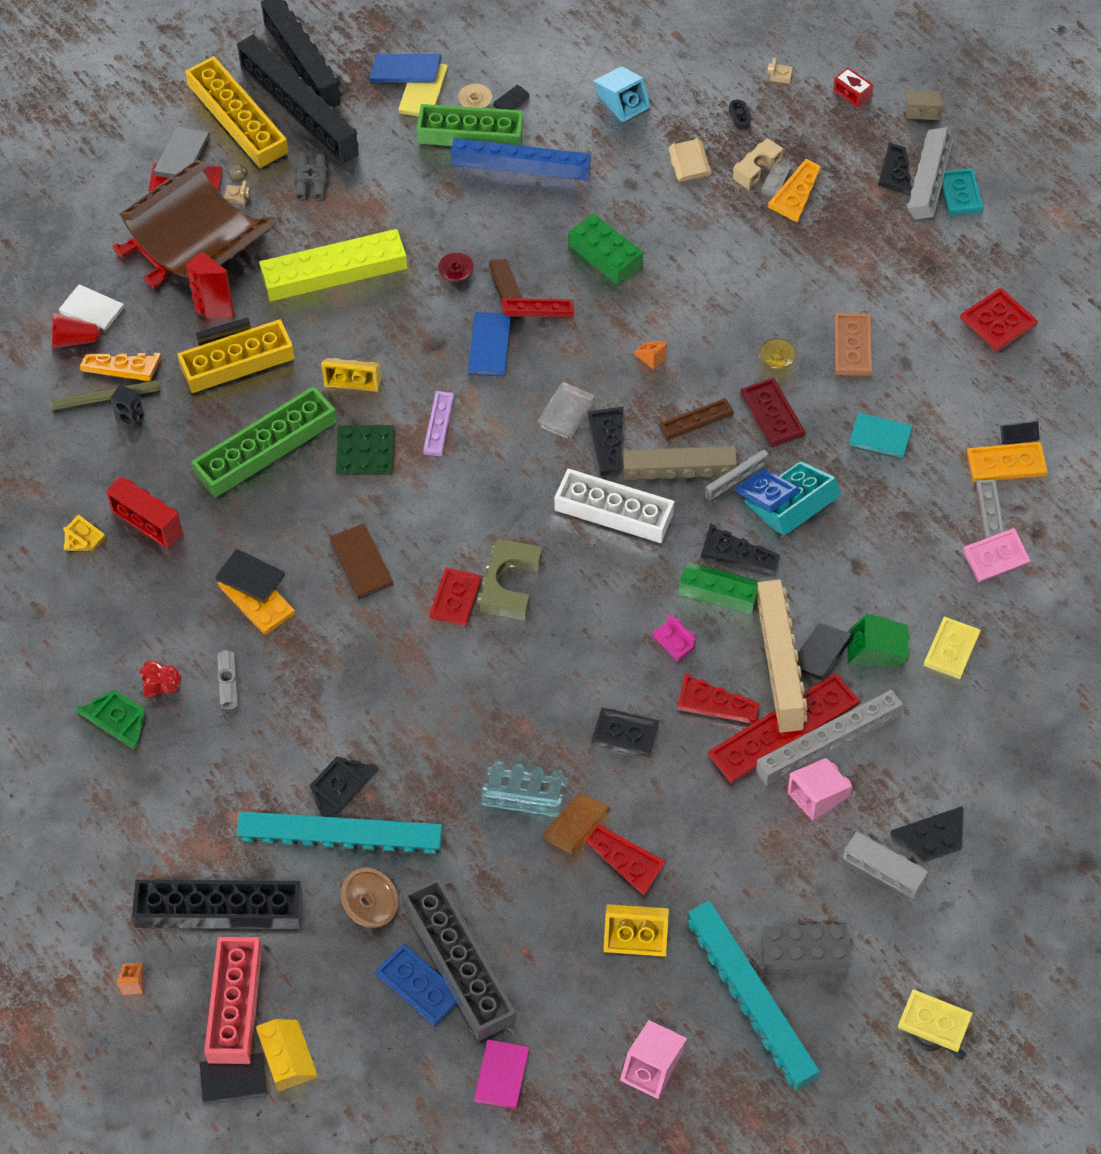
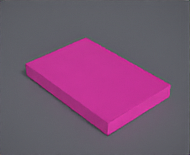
M487 1040L474 1102L517 1110L529 1047Z

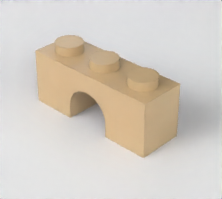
M768 138L762 143L760 142L751 153L749 152L740 163L738 162L734 166L733 180L750 190L760 181L761 168L758 166H766L771 169L774 163L778 164L781 162L783 148Z

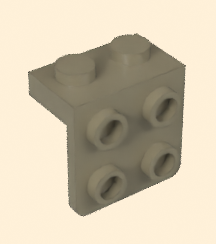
M906 92V119L941 120L943 101H941L939 92Z

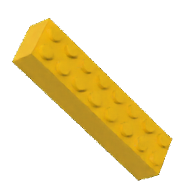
M214 56L185 71L188 86L259 168L289 153L287 139Z

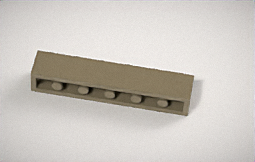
M735 446L623 451L624 480L723 476L737 467Z

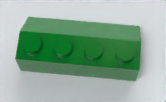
M689 562L685 566L679 581V595L752 615L758 600V582L762 581Z

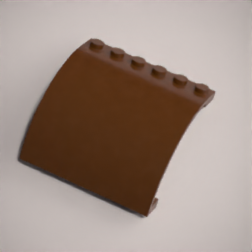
M193 161L120 213L124 224L132 236L155 261L169 271L189 278L187 276L186 264L200 252L205 253L221 266L223 262L231 260L234 254L246 249V245L257 241L261 234L269 232L271 227L276 224L274 218H252L227 202L205 176L203 170L208 167L206 161Z

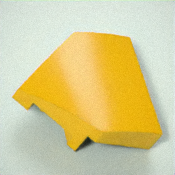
M77 515L67 527H63L65 532V551L95 550L107 538L104 533L80 515Z

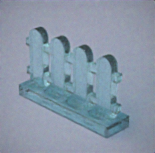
M501 761L494 762L492 768L488 767L487 774H490L488 784L484 783L481 790L482 806L560 817L563 795L560 792L562 785L566 786L567 779L563 778L564 774L561 770H554L551 776H545L544 770L541 767L533 768L532 773H525L524 767L521 764H515L512 770H505L504 763ZM503 776L510 777L508 787L501 786ZM523 779L530 780L528 790L521 789ZM542 782L549 783L548 793L540 791Z

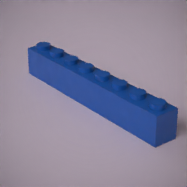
M454 138L451 148L452 165L587 181L591 169V154L459 138Z

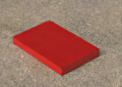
M446 567L429 613V618L467 626L483 579L482 575Z

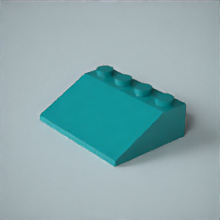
M799 461L779 475V477L799 487L800 493L773 512L764 509L749 499L744 501L773 530L785 536L800 524L806 522L814 514L820 512L821 509L834 502V500L841 496L836 477Z

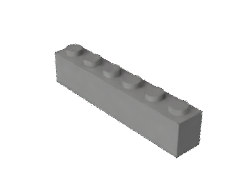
M948 127L928 130L927 137L924 140L925 144L921 151V160L918 164L917 175L914 178L910 202L907 205L908 211L912 214L914 220L934 217L953 143V137Z

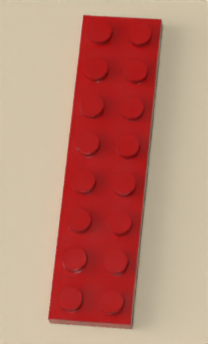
M834 673L804 692L803 699L806 698L807 722H803V730L779 732L776 710L709 750L708 756L732 784L755 770L758 759L844 715L858 706L860 700L838 674Z

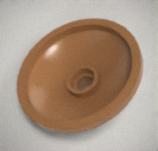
M360 868L345 878L341 887V901L346 913L352 920L364 927L378 928L386 925L393 919L398 909V895L393 883L386 875L372 868Z

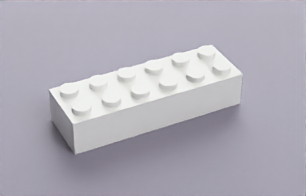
M567 469L554 498L555 511L662 543L674 515L673 500L571 469Z

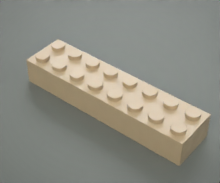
M781 580L758 582V610L779 732L803 730V722H807L806 698L803 699L804 686L803 682H800L801 669L797 665V650L794 649L795 636L791 632L792 620L788 615L790 610L789 603H786V587H782Z

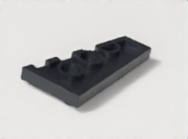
M624 406L587 412L601 476L619 473Z
M710 523L701 558L775 575L780 555L759 545L754 546L744 538L739 539L733 536L731 532L717 529L715 525Z

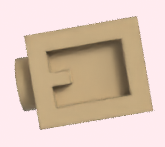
M773 58L772 64H768L767 74H770V81L790 84L793 67L777 65V58Z
M243 180L242 186L227 185L224 199L229 203L245 205L246 199L250 197V187H248L247 181Z

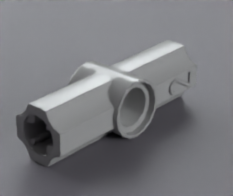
M226 650L217 654L220 706L230 710L238 706L234 652Z

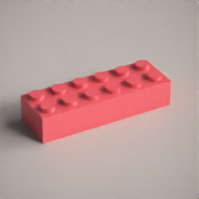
M218 937L204 1051L208 1063H251L263 950L259 937Z

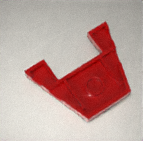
M134 238L127 240V243L121 245L116 243L113 245V250L122 259L139 250L156 267L155 270L144 276L145 281L154 290L171 273V271L155 261Z

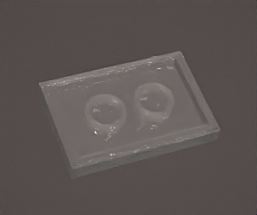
M562 382L538 419L537 426L570 439L595 400V395Z

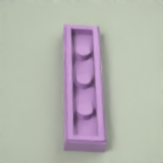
M436 391L423 449V454L442 456L454 393Z

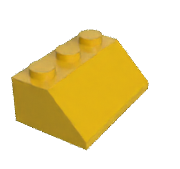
M326 358L322 361L321 367L325 387L379 391L382 377L380 363L341 360L338 358Z
M607 904L604 952L666 956L669 908Z
M274 1019L255 1026L278 1092L318 1078L298 1020Z

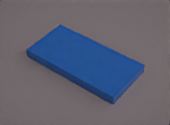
M376 54L369 79L371 83H435L442 57L441 54Z
M475 312L468 373L505 375L511 316H504L503 313Z
M405 944L398 948L375 971L377 977L433 1026H436L457 1005L443 977Z

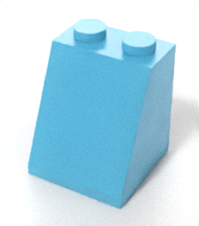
M622 66L594 80L597 96L621 122L651 108L643 77Z

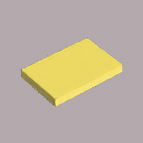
M944 616L923 666L961 679L981 630Z
M913 989L898 1028L958 1052L973 1013Z

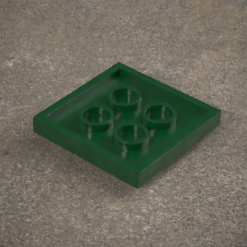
M338 425L336 475H392L394 425Z

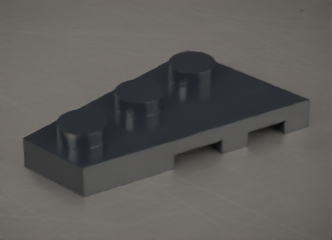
M889 142L878 186L911 195L912 186L910 185L911 177L908 172L906 147Z

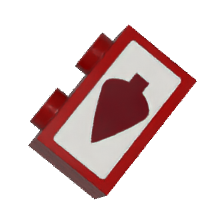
M847 67L834 78L833 90L857 107H860L872 97L873 84L860 76L856 71Z

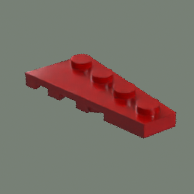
M685 673L678 710L753 724L757 719L759 703L738 694L733 695L726 692L724 688L714 687L705 680H697L692 675Z
M597 823L594 824L585 837V842L643 896H645L665 866V861Z

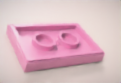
M1015 528L965 546L962 549L978 583L1025 566L1031 562Z

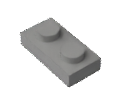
M774 163L762 187V193L775 196L785 184L790 174V168Z

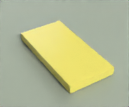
M440 64L435 83H407L398 109L399 114L419 117L421 104L436 105L448 65Z

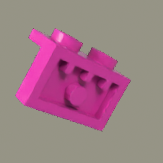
M671 614L667 616V622L652 633V636L677 662L696 649V637L693 632L684 628L682 622Z

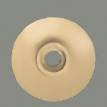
M469 84L460 90L458 101L462 107L486 108L492 101V93L488 87L482 84Z

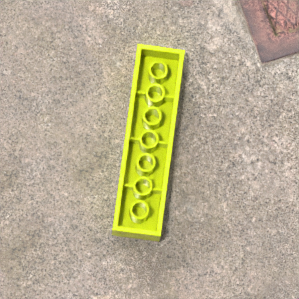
M397 229L259 261L269 302L407 269L406 253Z

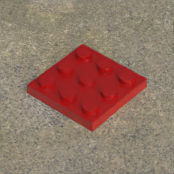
M1001 287L961 313L960 319L996 352L1037 326L1038 323L1035 317Z

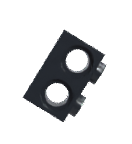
M119 385L110 397L115 418L118 421L135 427L144 417L139 392Z

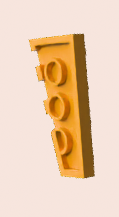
M805 159L770 200L768 208L798 223L820 173L821 166Z
M138 353L137 356L119 354L115 357H111L110 354H86L80 364V370L151 381L162 358L161 353H154V356H146L145 353Z

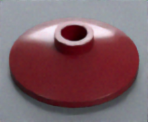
M463 253L447 254L438 264L440 275L452 282L467 279L474 270L472 259Z

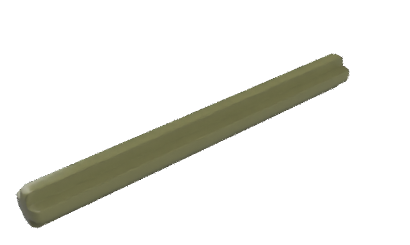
M157 380L125 386L139 392V394L159 391L160 389ZM118 387L51 399L52 410L111 400L110 397Z

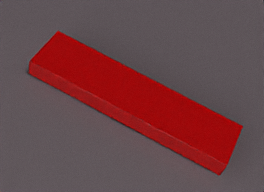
M502 298L501 301L504 316L574 317L575 314L572 299Z

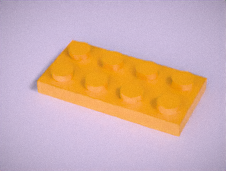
M218 582L219 587L264 636L295 615V610L276 590H274L264 604Z

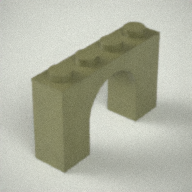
M497 539L496 546L493 545L491 549L492 560L487 563L486 572L488 575L483 578V593H479L477 604L480 605L481 613L526 621L530 606L529 594L508 591L502 588L497 580L501 574L511 569L538 573L543 557L542 547Z

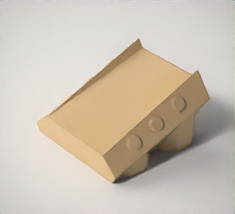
M696 138L695 140L682 143H673L669 147L670 163L675 168V175L679 182L712 174L700 139Z

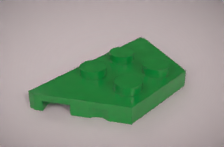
M114 689L107 692L104 696L92 699V703L83 707L79 705L75 708L76 713L133 750L137 748L146 714L145 709Z

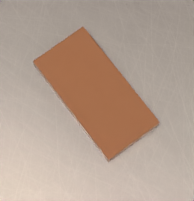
M835 313V375L871 376V314Z

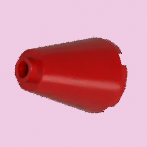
M53 313L52 349L94 343L96 339H100V328H97V324Z

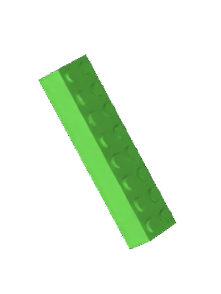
M313 386L191 461L194 475L211 495L216 498L337 423L336 411Z

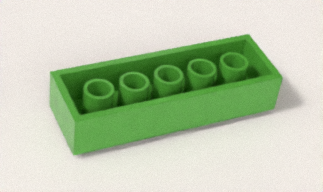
M421 104L417 124L418 144L452 146L454 138L521 146L524 126L523 110Z

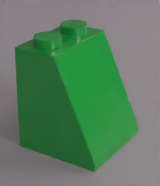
M866 613L848 630V633H851L853 636L848 645L849 665L899 667L909 658L908 641L910 636L908 625Z

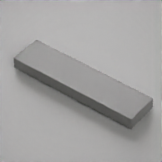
M765 450L760 451L706 486L705 498L708 501H712L766 466L768 453Z
M977 480L976 488L986 539L1004 532L996 480Z

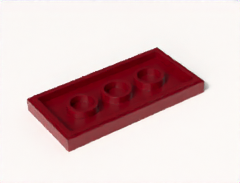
M774 377L741 389V395L771 448L805 436L804 428Z

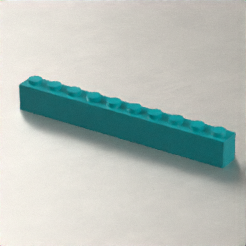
M240 811L237 836L239 839H242V842L246 843L262 840L264 844H274V841H282L283 845H294V842H297L307 847L323 844L322 847L335 848V845H343L344 849H355V846L363 847V850L375 851V848H383V851L395 852V849H403L405 853H416V850L424 851V854L429 855L441 852L443 832L441 824Z
M707 901L688 911L686 921L688 928L698 936L697 941L700 947L706 949L709 961L719 969L718 973L721 980L728 983L732 997L738 999L741 1004V1011L751 1019V1026L755 1033H760L763 1038L762 1043L764 1047L774 1055L773 1060L779 1069H783L789 1086H793L798 1091L818 1080L819 1069L711 902Z

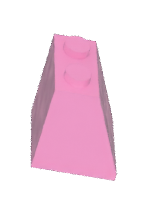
M827 758L790 773L788 794L812 821L851 796L852 784L847 777H843L838 767Z
M649 1020L628 1051L620 1081L659 1099L683 1054L687 1038Z

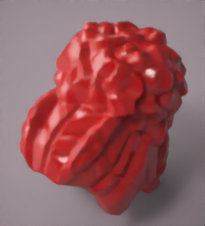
M147 660L139 671L140 674H143L142 680L144 681L143 691L145 697L156 696L159 693H174L182 683L181 674L171 664L160 665L155 660Z

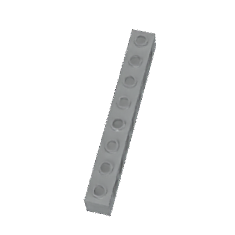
M891 689L758 759L756 772L767 787L788 776L790 773L901 716L903 704Z

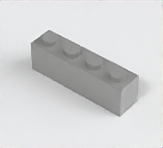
M856 831L844 849L843 859L913 899H915L926 882L928 871L922 865L912 863L904 855L894 853L886 845L878 844L866 834H860Z

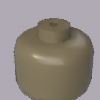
M236 164L229 168V175L234 181L244 179L246 177L245 174L248 173L246 167H243L241 164Z

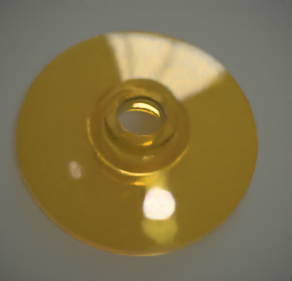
M773 338L762 344L760 358L765 365L781 369L790 366L794 362L796 350L789 341Z

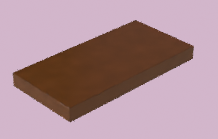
M365 524L329 537L358 599L394 585Z

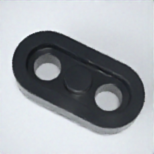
M740 99L732 100L729 104V113L735 127L747 129L751 125V116L746 103Z

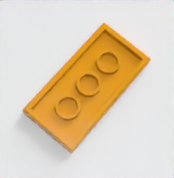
M1041 442L967 448L966 451L973 483H976L977 480L995 479L997 481L1047 476L1048 474Z

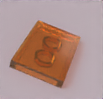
M578 792L546 829L542 837L544 840L574 854L611 810L609 806Z

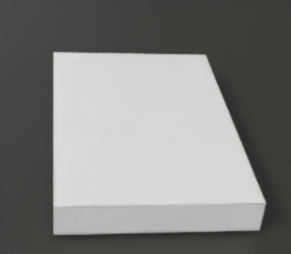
M79 284L59 308V311L63 315L97 324V328H100V331L105 333L124 309V304Z

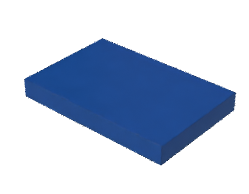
M764 468L735 487L736 493L770 512H773L800 493L799 487Z

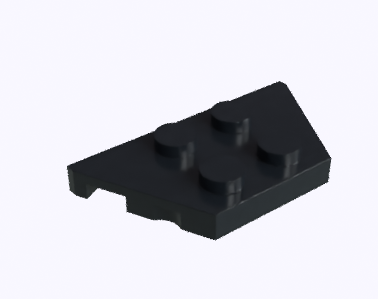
M336 756L309 785L321 816L335 818L379 770L378 766L375 764H363L356 760L349 761L346 758Z
M961 806L891 830L890 835L893 839L897 838L901 841L904 847L910 852L915 853L916 857L922 862L962 849L964 808Z

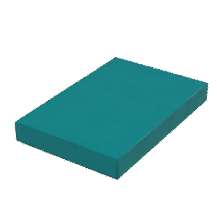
M974 169L945 171L941 188L948 216L983 212L984 207Z
M858 413L849 445L904 458L912 425Z

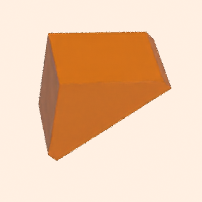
M665 341L645 342L634 351V354L654 370L666 360L667 343Z
M143 963L122 964L117 978V984L122 995L143 994Z

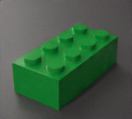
M592 213L568 232V246L617 285L643 266V251L595 213Z

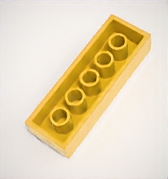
M281 319L177 353L181 370L191 393L295 359L293 345Z

